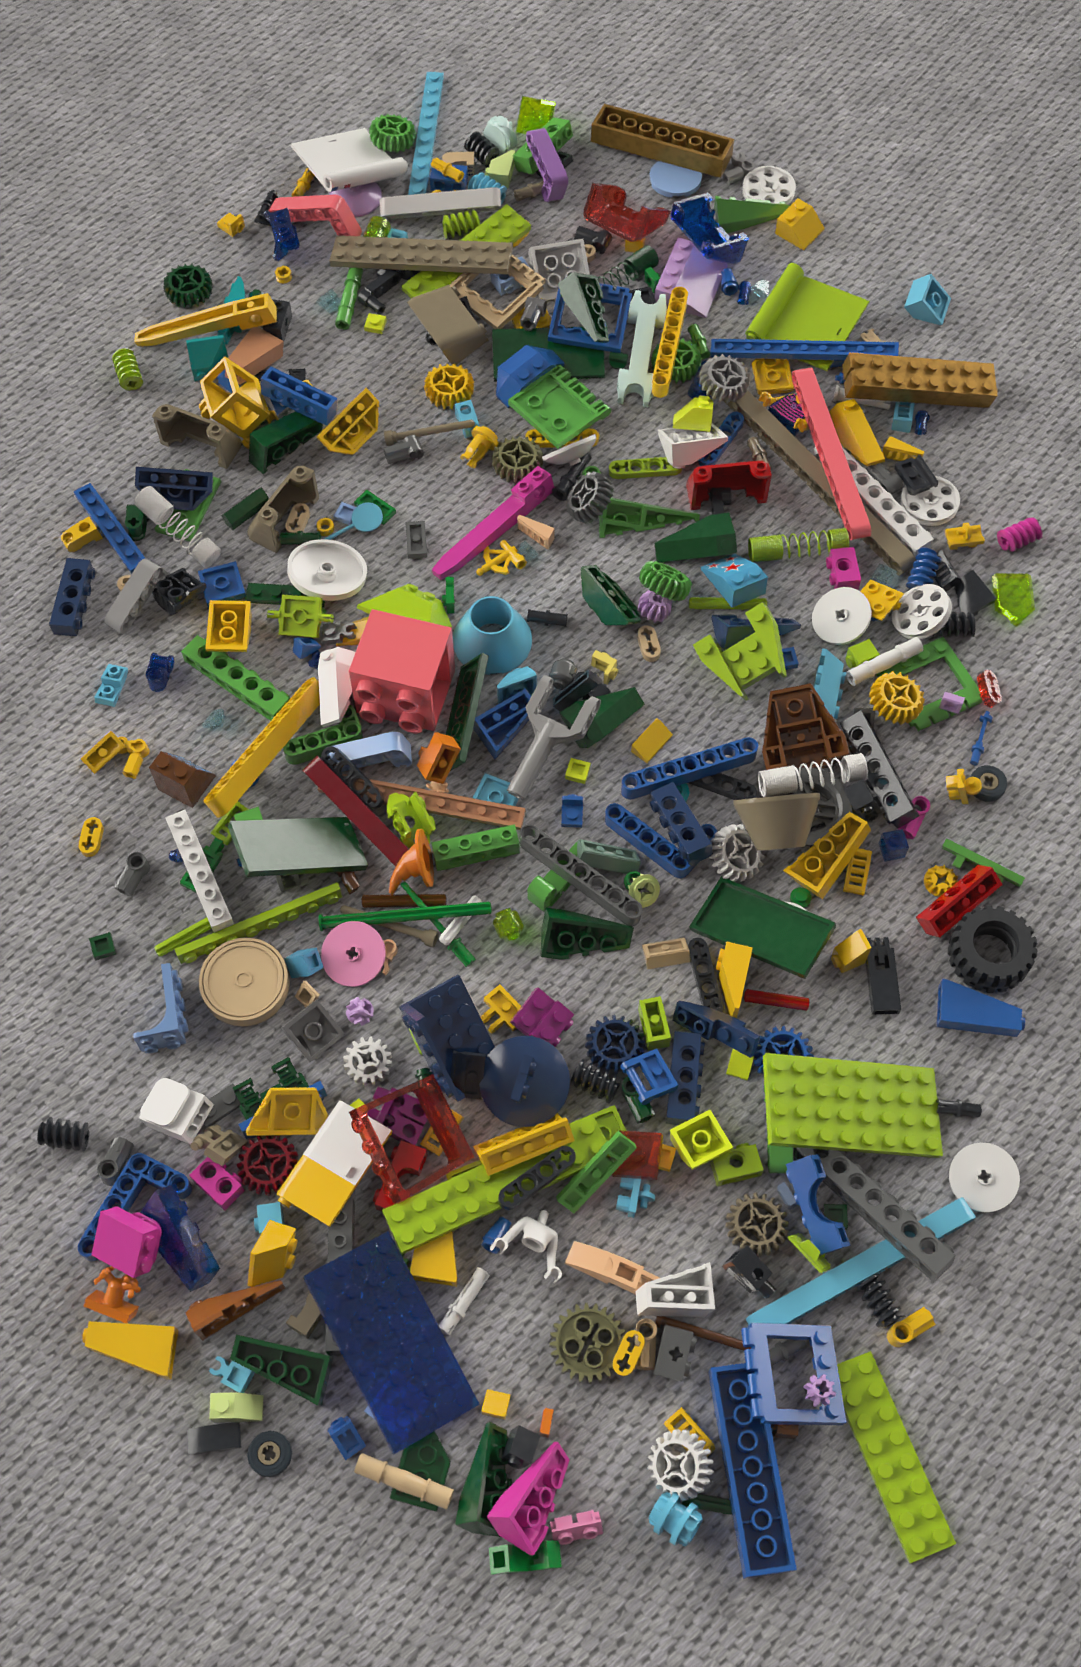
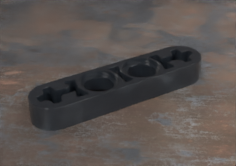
M329 746L323 750V762L366 806L377 809L383 805L385 800L383 793L340 749ZM330 752L335 753L334 757L340 761L339 763L330 759ZM344 765H349L351 768L347 776H343L341 772ZM358 779H363L365 782L362 790H357L355 787ZM369 792L370 794L375 795L377 802H371L372 798L365 793Z
M722 773L711 775L714 781L710 784L703 782L702 778L688 782L733 800L756 798L757 795L754 785ZM730 783L733 789L726 791L722 788V784ZM737 786L740 787L738 790V794L735 793ZM747 790L750 791V795H748V797H745L744 793Z
M693 938L689 941L688 948L701 1004L710 1008V999L714 998V1006L719 1007L717 1011L723 1012L724 1004L708 945L702 938ZM695 944L703 947L701 948L700 958H698L697 950L693 949ZM699 964H706L709 967V971L700 973L697 970V966ZM709 983L713 985L714 991L712 993H705L702 986Z
M568 1146L558 1148L502 1188L498 1195L499 1205L505 1210L515 1209L569 1170L575 1163L576 1154L574 1150ZM561 1153L564 1155L569 1154V1162L566 1160L560 1162L558 1165L560 1169L558 1170L555 1163L561 1159ZM542 1166H550L553 1169V1174L549 1177L542 1176L540 1173ZM525 1179H530L534 1182V1188L532 1190H524L521 1182ZM517 1186L519 1193L513 1197V1203L509 1201L504 1202V1194L507 1193L509 1196L514 1194L516 1191L514 1187Z

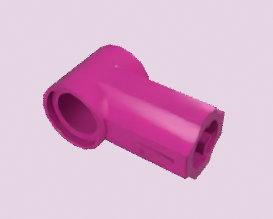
M917 796L912 800L914 806L918 805L922 811L917 810L920 815L919 817L898 828L897 832L900 836L912 840L915 838L931 806L929 800L924 796Z

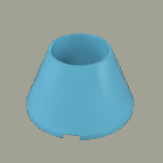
M495 596L483 597L477 600L459 620L453 632V649L463 665L482 653L488 655L486 675L501 672L503 674L517 668L525 661L532 647V633L526 620L506 600ZM486 624H499L505 627L498 632L491 633L479 630L481 626Z

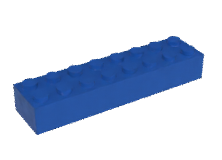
M746 1363L712 1367L708 1372L743 1579L789 1573L797 1570L771 1425L761 1424V1419L753 1418L751 1399L758 1397L750 1396L747 1375L754 1372L746 1370Z

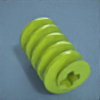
M474 209L471 210V214L465 211L464 216L461 212L457 213V217L455 214H451L450 219L448 215H444L442 221L445 239H447L448 233L451 234L452 238H454L455 232L461 236L462 230L468 235L469 229L473 231L480 225L479 216Z
M128 348L117 350L112 356V361L120 386L127 391L141 388L144 382L134 352Z

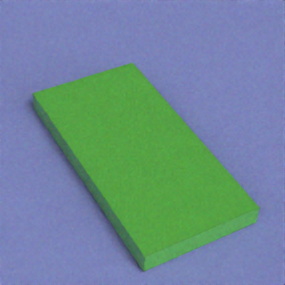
M213 477L212 493L194 511L174 509L168 520L160 524V526L166 527L171 517L177 512H181L179 519L168 527L167 531L170 534L174 533L178 524L182 520L188 519L186 526L175 534V538L181 539L185 531L190 526L195 525L193 533L184 539L191 542L221 484V479ZM177 514V515L172 519V521L170 522V524H171L173 521L176 520V518L178 517L179 514ZM184 521V522L179 526V528L177 529V531L185 524L186 521ZM156 525L155 532L168 535L166 534V528L161 529L159 525ZM192 527L184 537H186L194 527Z

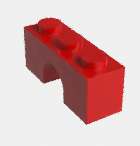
M402 1140L399 1146L394 1147L391 1154L393 1161L390 1168H385L382 1176L383 1185L381 1189L377 1188L373 1197L376 1210L382 1212L383 1209L410 1198V1193L400 1189L397 1186V1182L402 1175L407 1173L420 1176L428 1156L427 1149Z

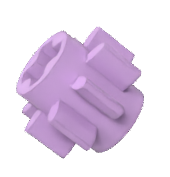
M357 997L350 1001V1005L346 1006V1016L355 1025L360 1023L363 1026L370 1022L369 1019L373 1017V1006L365 998L360 1000Z
M825 1374L819 1379L813 1375L810 1377L812 1384L806 1383L803 1386L807 1389L808 1394L805 1399L810 1398L814 1402V1407L819 1405L821 1401L824 1406H827L830 1403L828 1397L833 1398L836 1395L832 1391L834 1382L826 1380Z

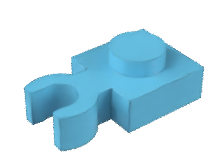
M217 1356L215 1359L221 1362V1368L219 1370L210 1368V1373L218 1377L223 1376L221 1383L239 1393H244L255 1372L234 1361H231L229 1365L225 1358Z

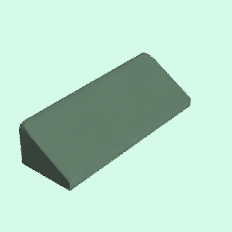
M581 839L577 841V857L590 867L628 874L632 871H638L641 865L636 850Z

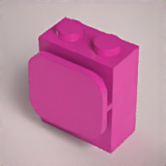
M117 1206L101 1211L92 1256L132 1278L149 1273L152 1264L156 1261L162 1234L161 1227L157 1221L139 1212L131 1214Z

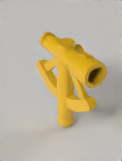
M502 540L500 546L503 550L490 549L488 546L484 549L483 558L486 564L478 568L476 574L482 576L484 573L492 570L495 573L508 575V566L511 561L519 570L526 566L527 561L523 555L518 553L515 546L511 547L506 540ZM490 554H500L494 559H490ZM505 561V564H504L503 567L497 566V565H499V564H501L502 562Z

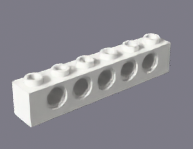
M186 810L165 817L213 932L234 925Z

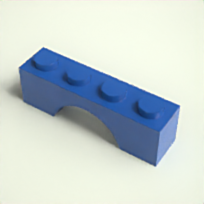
M809 1155L786 1164V1175L789 1182L793 1184L795 1201L801 1207L803 1224L809 1230L810 1241L820 1250V1255L851 1246L843 1223L829 1220L818 1207L817 1190L821 1182L826 1178L819 1155Z

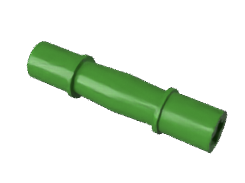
M349 267L344 283L345 288L342 294L341 305L338 307L335 326L338 329L348 330L350 327L357 293L361 286L362 268Z

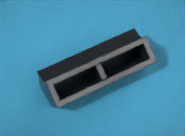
M588 669L553 698V707L561 712L574 702L581 701L603 683L597 672L593 673Z

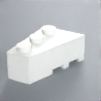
M710 1262L693 1269H687L678 1274L645 1283L636 1291L637 1314L647 1316L706 1317L715 1310Z

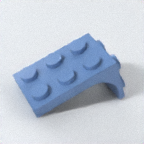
M170 963L161 964L166 1002V1013L163 1020L153 1029L133 1034L139 1049L145 1053H155L158 1049L165 1047L176 1049L181 1044H186L185 1032H188V1024L183 1016V1011H186L184 998H181L180 991H183V984L177 970H173Z

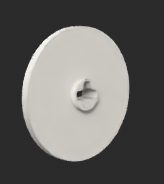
M841 587L833 589L823 595L815 605L812 614L813 628L817 635L827 643L843 645L853 642L868 628L872 616L871 606L865 595L854 588ZM839 614H842V615L845 614V617H844V618H842V617L839 618L838 615H839Z
M974 1143L961 1149L952 1160L949 1168V1183L956 1198L963 1197L972 1210L990 1213L1005 1208L1015 1198L1019 1189L1020 1175L1015 1161L1004 1149L990 1143ZM981 1172H984L985 1175L990 1176V1178L987 1180V1183H984L983 1180L978 1179V1177L981 1175Z

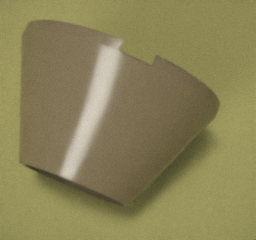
M820 793L733 800V803L757 851L804 847L820 800Z

